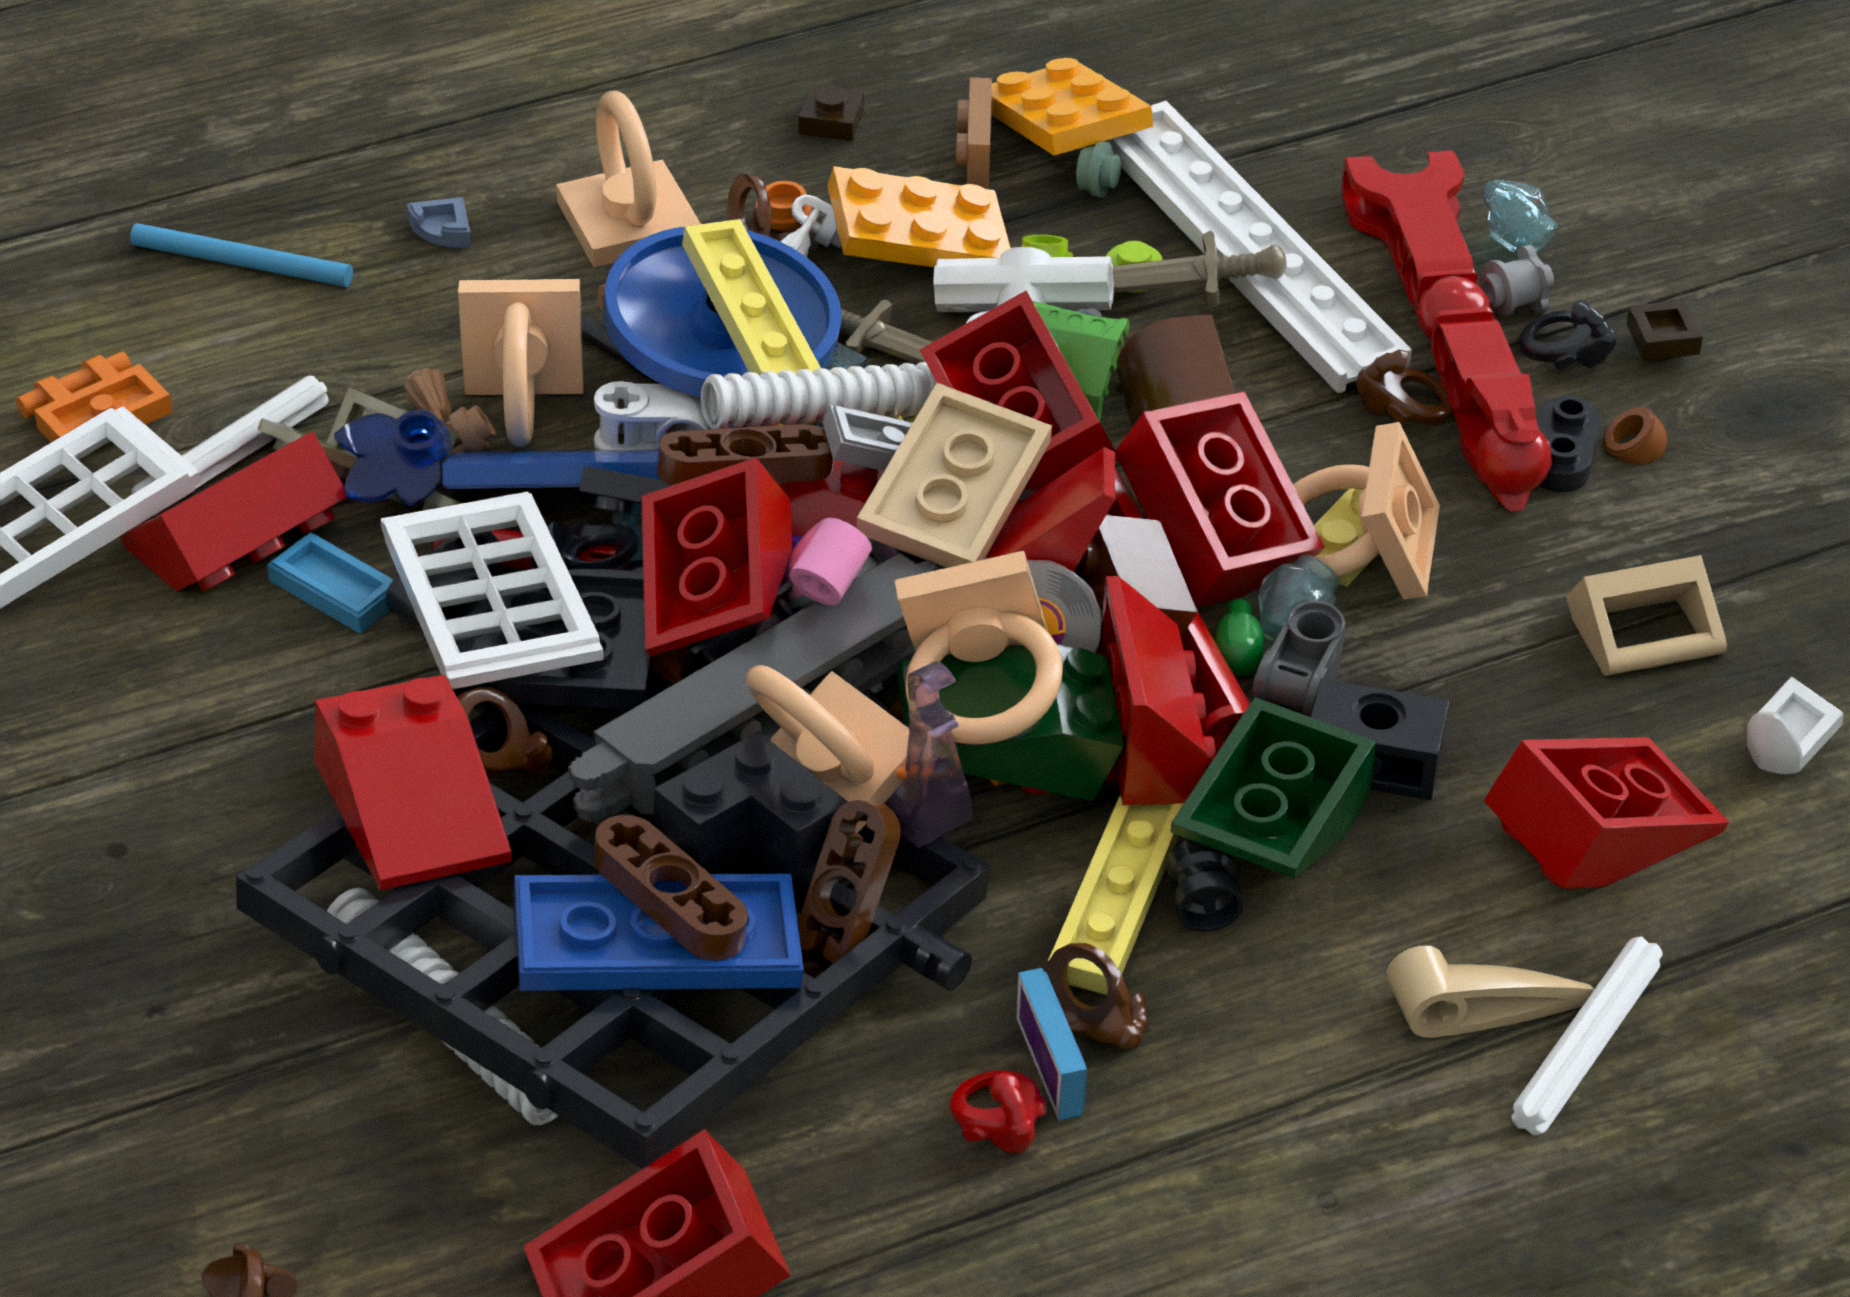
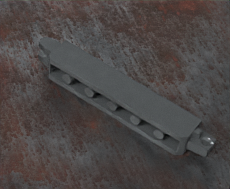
M899 553L854 579L839 604L831 606L816 601L594 731L596 746L584 752L582 757H576V760L571 761V766L568 767L569 776L573 781L574 788L580 789V792L575 793V798H573L574 810L577 811L578 819L590 821L591 823L594 821L600 822L602 819L606 820L607 816H613L630 805L641 814H654V788L758 731L770 740L781 727L764 711L747 689L745 683L746 674L754 666L763 665L776 670L809 695L831 671L861 693L895 674L901 661L911 660L915 653L898 603L895 580L945 569L946 567L935 564L930 560L915 564Z

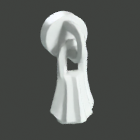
M805 194L797 197L791 206L792 215L802 224V227L790 233L780 242L807 257L808 249L811 245L809 232L812 230L817 233L814 240L825 247H828L831 243L840 248L841 242L832 205L816 196ZM804 205H810L815 208L811 211L809 217L802 211ZM819 211L826 214L821 224L816 221Z

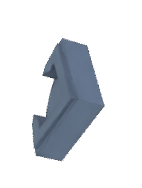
M458 197L407 204L409 225L419 237L443 247L471 248L470 229L463 198Z

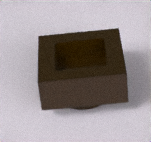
M810 84L799 114V134L853 141L864 111V91L844 89L837 85L821 86Z
M1686 300L1629 306L1626 324L1643 361L1700 355L1703 336Z

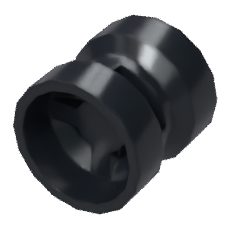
M1190 839L1181 842L1172 849L1167 857L1166 868L1169 881L1173 889L1176 890L1174 903L1180 922L1191 930L1206 932L1227 927L1237 920L1243 911L1244 900L1240 885L1236 878H1234L1235 863L1233 855Z

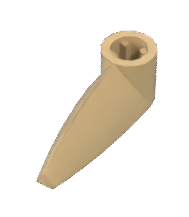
M1420 945L1405 950L1390 962L1386 971V980L1409 1027L1414 1034L1423 1038H1436L1482 1031L1562 1013L1582 1007L1594 991L1590 984L1527 969L1497 965L1447 964L1440 950L1432 946Z

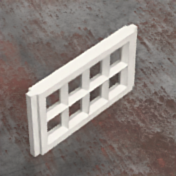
M124 406L117 410L113 408L107 409L0 473V506L21 494L35 508L4 527L0 526V551L5 549L19 562L0 574V608L194 492L193 486L203 481L200 471ZM110 441L126 453L94 473L78 461ZM140 467L156 479V481L124 500L108 487ZM64 468L70 470L81 480L49 500L33 488ZM94 494H97L111 507L79 527L63 515L64 512ZM49 521L65 534L33 555L17 542Z
M523 492L381 518V529L387 548L441 675H445L452 689L604 660L603 648L600 644L596 628L531 493ZM519 526L524 537L477 545L473 534ZM461 537L465 546L462 549L419 557L414 547L417 544ZM532 556L538 566L537 569L494 577L491 576L487 567L489 564ZM474 567L479 579L432 588L427 576ZM548 587L553 600L506 609L501 596ZM484 599L489 600L493 609L492 612L450 620L445 619L441 610L442 607ZM563 619L568 632L521 641L515 628ZM503 631L508 644L460 653L455 640Z

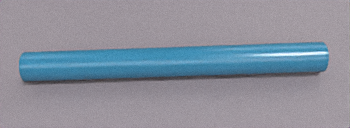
M139 223L134 224L130 235L131 244L137 247L336 286L348 287L353 276V267L349 264Z

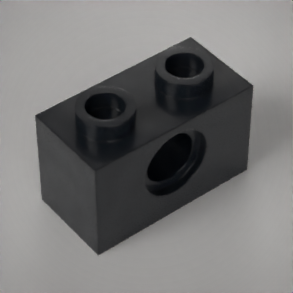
M1320 678L1311 718L1376 741L1370 790L1432 800L1444 744L1449 700Z

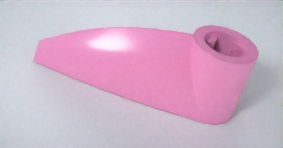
M836 518L822 519L802 537L792 550L781 582V586L789 580L793 583L787 599L791 600L808 596L812 600L825 605L833 606L839 604L872 551L870 541L861 531L845 521Z

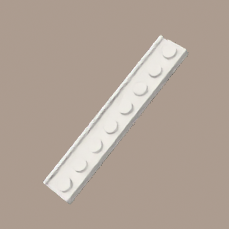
M1167 101L1151 105L1153 127L1103 141L1109 142L1112 145L1113 154L1119 155L1121 167L1204 254L1206 253L1204 252L1202 234L1208 231H1212L1215 235L1217 256L1219 258L1226 255L1230 257L1235 254L1236 256H1239V254L1248 255V253L1256 254V252H1261V250L1271 245H1277L1284 251L1287 266L1280 278L1274 279L1255 274V276L1230 277L1229 280L1337 393L1344 392L1346 384L1356 381L1358 373L1363 368L1366 369L1374 362L1376 357L1382 356L1385 353H1392L1398 349L1407 351L1408 360L1406 368H1410L1412 349Z

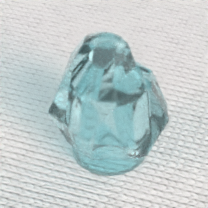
M1499 179L1492 180L1483 187L1481 196L1490 212L1487 219L1490 237L1508 250L1515 252L1522 246L1532 245L1537 254L1559 230L1560 225L1550 217L1551 210L1541 189L1523 182Z
M1300 555L1293 564H1282L1263 579L1259 593L1260 625L1267 639L1276 640L1289 613L1295 606L1308 601H1321L1334 605L1336 600L1334 593L1339 588L1340 582L1329 566L1315 557Z

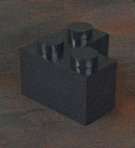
M758 731L654 788V826L709 874H717L750 856L771 874H791L794 892L811 882L831 820L835 812L848 801Z

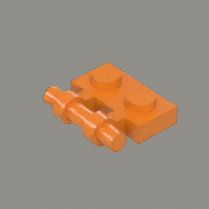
M124 351L107 358L101 355L94 356L83 361L80 370L59 379L54 376L46 377L34 383V390L16 397V405L20 414L25 419L35 416L37 429L51 443L109 408L117 410L124 406L145 425L173 413L170 394L140 363L132 367L131 361Z

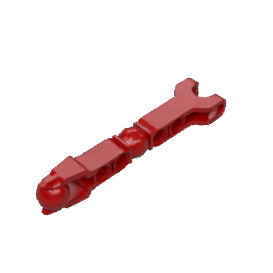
M1452 150L1426 152L1429 165L1422 171L1412 174H1398L1381 168L1372 156L1345 157L1341 198L1348 221L1357 230L1384 241L1388 248L1409 303L1415 307L1419 328L1431 341L1430 351L1434 357L1435 367L1459 429L1461 451L1481 483H1486L1491 494L1506 510L1522 511L1529 499L1531 490L1535 489L1545 480L1552 465L1550 442L1539 430L1536 421L1530 376L1528 373L1522 374L1503 330L1498 320L1494 319L1489 298L1483 289L1476 284L1477 274L1474 270L1473 261L1457 224L1460 204L1456 195L1463 186L1464 170Z

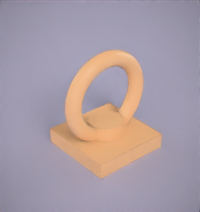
M619 91L606 92L600 98L596 110L597 142L604 173L556 184L557 203L594 268L614 263L627 248L649 235L672 228L701 224L663 159L653 162L643 124L632 102ZM619 129L629 157L631 167L626 168L623 159Z
M580 279L459 280L458 301L465 395H503L505 428L508 441L515 447H525L530 443L533 435L535 394H584Z
M1400 422L1378 425L1375 428L1369 467L1355 464L1332 466L1311 473L1293 484L1304 506L1314 499L1333 491L1343 489L1362 490L1359 499V513L1364 534L1344 549L1327 555L1314 556L1283 575L1303 581L1330 580L1363 567L1380 554L1403 600L1426 597L1440 505Z
M1024 551L895 580L898 603L915 649L906 674L907 700L915 717L926 729L938 737L955 743L989 744L1003 741L1022 733L1035 724L1049 710L1061 686L1063 673L1062 658L1057 644L1049 634ZM1020 645L1025 646L1033 655L1036 664V676L1031 689L1019 703L1002 713L984 718L961 717L945 710L935 699L932 690V679L937 666L946 655L952 654L956 658L967 662H981L998 656L1006 647Z
M754 666L746 674L745 683L748 691L764 711L781 727L770 741L848 802L862 800L884 804L904 781L896 776L897 769L902 766L920 763L931 751L923 738L833 671L823 679L810 695L787 677L768 666ZM858 821L855 833H858L867 822Z

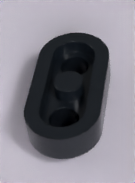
M1567 395L1546 402L1540 410L1537 424L1539 430L1550 442L1552 465L1545 480L1539 484L1544 489L1554 492H1571L1583 487L1589 479L1598 436L1600 415L1593 405L1580 397Z

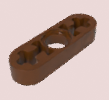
M798 424L671 432L661 438L656 472L662 481L669 485H675L756 457L777 483L810 482L827 478L832 473L834 460L824 428L814 425Z
M862 800L850 801L842 805L835 812L831 820L797 923L803 972L813 978L821 974L820 966L812 962L815 951H824L823 956L831 961V965H833L868 937L900 840L898 818L893 810L883 803ZM858 821L867 822V827L875 831L872 843H863V837L855 833ZM844 857L854 858L853 862L865 863V870L855 866H843ZM846 877L853 883L856 889L857 900L853 910L848 915L842 917L834 911L830 901V894L833 885L839 879ZM822 924L832 928H844L843 936H832L833 931H822Z
M617 815L604 820L597 827L594 865L598 872L689 952L702 959L717 961L734 957L743 949L748 918L747 908L744 903L655 826L637 816ZM660 881H676L685 885L687 889L680 893H665L655 889L652 885Z

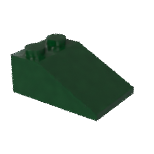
M1057 644L1063 665L1062 682L1058 695L1049 710L1035 724L1022 733L1003 741L979 745L961 744L945 740L930 732L919 722L909 706L906 695V674L911 660H903L897 669L904 725L923 738L931 749L921 762L933 759L939 760L945 764V770L1093 801L1124 748L1107 656L1093 653L1083 648H1071ZM1023 645L1006 647L998 656L981 662H967L956 658L952 654L946 655L937 666L933 675V694L940 706L950 713L961 717L984 718L997 715L1015 706L1029 692L1036 676L1035 660L1031 652Z
M1254 697L1171 822L1170 832L1295 879L1345 837L1369 798L1376 741Z

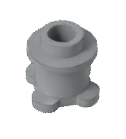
M1532 245L1522 246L1518 249V260L1503 263L1500 260H1492L1485 264L1483 275L1480 276L1478 286L1488 296L1490 308L1496 315L1507 317L1514 313L1515 308L1530 305L1535 314L1547 312L1549 309L1548 295L1550 287L1554 285L1553 272L1548 264L1544 265L1537 257L1535 248Z

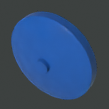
M684 226L649 235L627 248L617 258L606 280L602 313L604 325L612 343L630 364L646 376L667 387L701 397L703 384L709 375L718 374L724 378L729 373H736L742 377L743 374L749 371L682 246ZM746 230L821 368L825 369L836 350L841 326V307L835 289L825 274L800 252L778 240Z

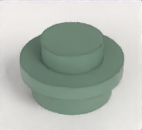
M1099 141L1095 146L1083 147L1078 158L1076 171L1077 186L1080 190L1089 191L1090 195L1095 198H1104L1109 188H1115L1119 181L1121 160L1119 155L1113 154V148L1109 142Z

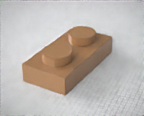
M970 78L969 100H958L956 167H967V184H974L989 189L992 78Z

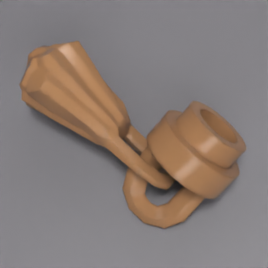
M423 368L413 371L407 377L404 385L407 390L405 397L428 420L459 432L458 436L463 443L459 444L457 437L451 453L482 452L490 447L488 440L496 435V431L479 406L475 405L469 410L462 406L450 414L451 406L447 397L444 372Z

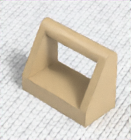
M1701 555L1585 576L1566 596L1572 620L1605 676L1720 655L1726 652V637ZM1677 600L1696 631V634L1617 648L1607 613Z

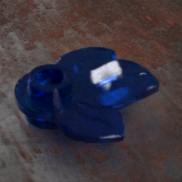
M412 410L402 414L398 419L386 414L374 413L353 420L334 433L335 441L358 457L345 482V495L358 501L375 502L386 499L396 492L405 504L413 506L433 494L440 483L441 470L439 462L445 458L450 449V435L446 425L429 411ZM416 442H425L423 444H414Z

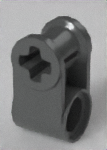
M1308 601L1295 606L1291 610L1272 648L1266 651L1259 664L1252 688V700L1255 697L1302 712L1303 715L1311 717L1320 678L1335 681L1341 669L1345 620L1343 614L1335 606L1327 602Z

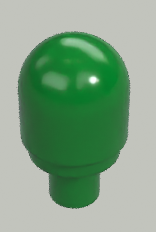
M1243 599L1232 600L1227 605L1226 615L1219 620L1214 629L1213 639L1235 678H1244L1258 670L1264 656V631L1260 622L1252 616V606L1248 601Z

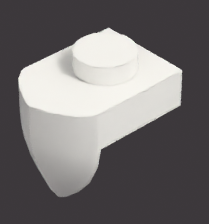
M1791 676L1765 706L1751 717L1747 726L1748 750L1759 769L1779 774L1797 773L1842 726L1844 713Z

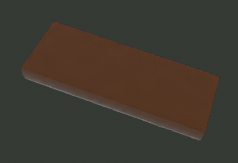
M1212 314L1174 317L1154 322L1139 330L1126 342L1117 360L1116 369L1132 427L1143 412L1235 393Z

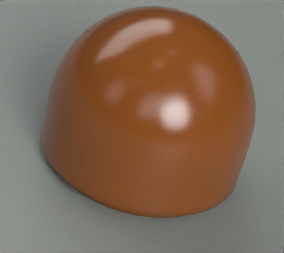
M1636 407L1621 413L1611 422L1604 435L1603 445L1611 456L1621 461L1632 464H1648L1663 456L1667 446V433L1664 425L1653 411L1646 407ZM1638 434L1631 441L1619 444L1620 439L1624 436Z

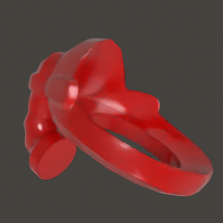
M1009 1070L989 1071L975 1075L962 1082L952 1093L949 1103L953 1118L962 1127L961 1132L966 1141L989 1139L996 1147L1006 1153L1023 1154L1031 1146L1035 1136V1121L1037 1118L1045 1115L1047 1111L1045 1098L1041 1096L1034 1080L1022 1073ZM989 1085L991 1096L1000 1102L1002 1106L992 1109H980L968 1104L967 1099L974 1091Z

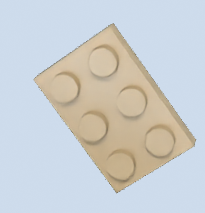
M936 383L857 517V529L870 539L922 559L930 560L946 568L984 560L1050 444L1052 425Z

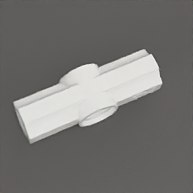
M1015 247L1004 250L1000 254V258L937 259V265L934 267L933 282L935 306L938 312H985L1027 290L1032 301L1071 311L1092 307L1097 310H1111L1114 296L1113 263L1111 256L1050 257L1043 250L1032 247Z

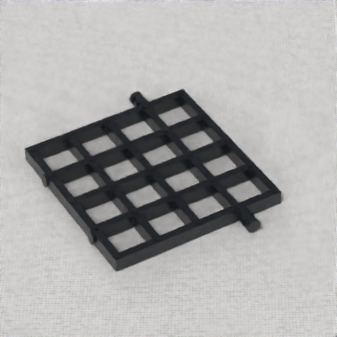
M652 672L647 700L674 684ZM478 703L473 709L480 713V715L469 721L478 749L484 752L494 753L505 743L507 722L503 713L491 703ZM516 703L527 720L530 735L538 731L547 737L553 754L552 761L549 764L565 774L523 803L489 783L511 849V862L392 888L395 890L393 893L346 924L295 892L342 859L347 860L372 876L341 813L336 809L236 876V904L239 911L316 959L326 973L341 975L526 1095L534 1107L538 1109L548 1108L643 1169L659 1159L902 964L910 967L923 977L932 980L947 991L957 989L970 970L972 956L939 935L986 898L991 865L893 810L900 824V840L893 863L933 886L896 915L878 906L868 937L816 978L803 972L802 988H740L775 1010L732 1044L671 1007L693 989L622 988V990H555L589 1013L542 1048L484 1012L519 986L515 911L478 887L522 856L553 875H601L594 865L595 846L564 828L578 818L577 811L574 810L573 798H575V793L580 792L579 788H574L568 767L571 766V761L576 760V757H582L584 752L596 746L595 739L556 717L557 714L569 706L544 707L538 704ZM631 805L625 808V810L647 820L654 826V814H641ZM866 823L857 834L863 837V843H872L875 831L870 830ZM750 856L726 868V870L733 874H771ZM845 857V863L842 865L856 866L859 863L853 862L854 858ZM836 882L831 890L830 901L834 911L844 917L853 910L857 900V893ZM810 883L793 892L795 908L800 914ZM435 917L440 918L491 950L444 985L388 951ZM822 924V927L833 931L837 936H843L844 928H832ZM629 1038H632L691 1075L645 1112L640 1111L583 1074Z

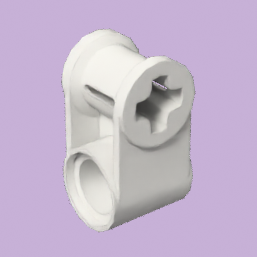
M624 381L610 382L601 386L594 396V406L596 412L600 414V428L594 436L595 450H659L661 438L668 433L709 429L702 414L701 397L677 391L663 384H634ZM619 399L624 400V409H618ZM618 434H624V443L622 445L618 443Z

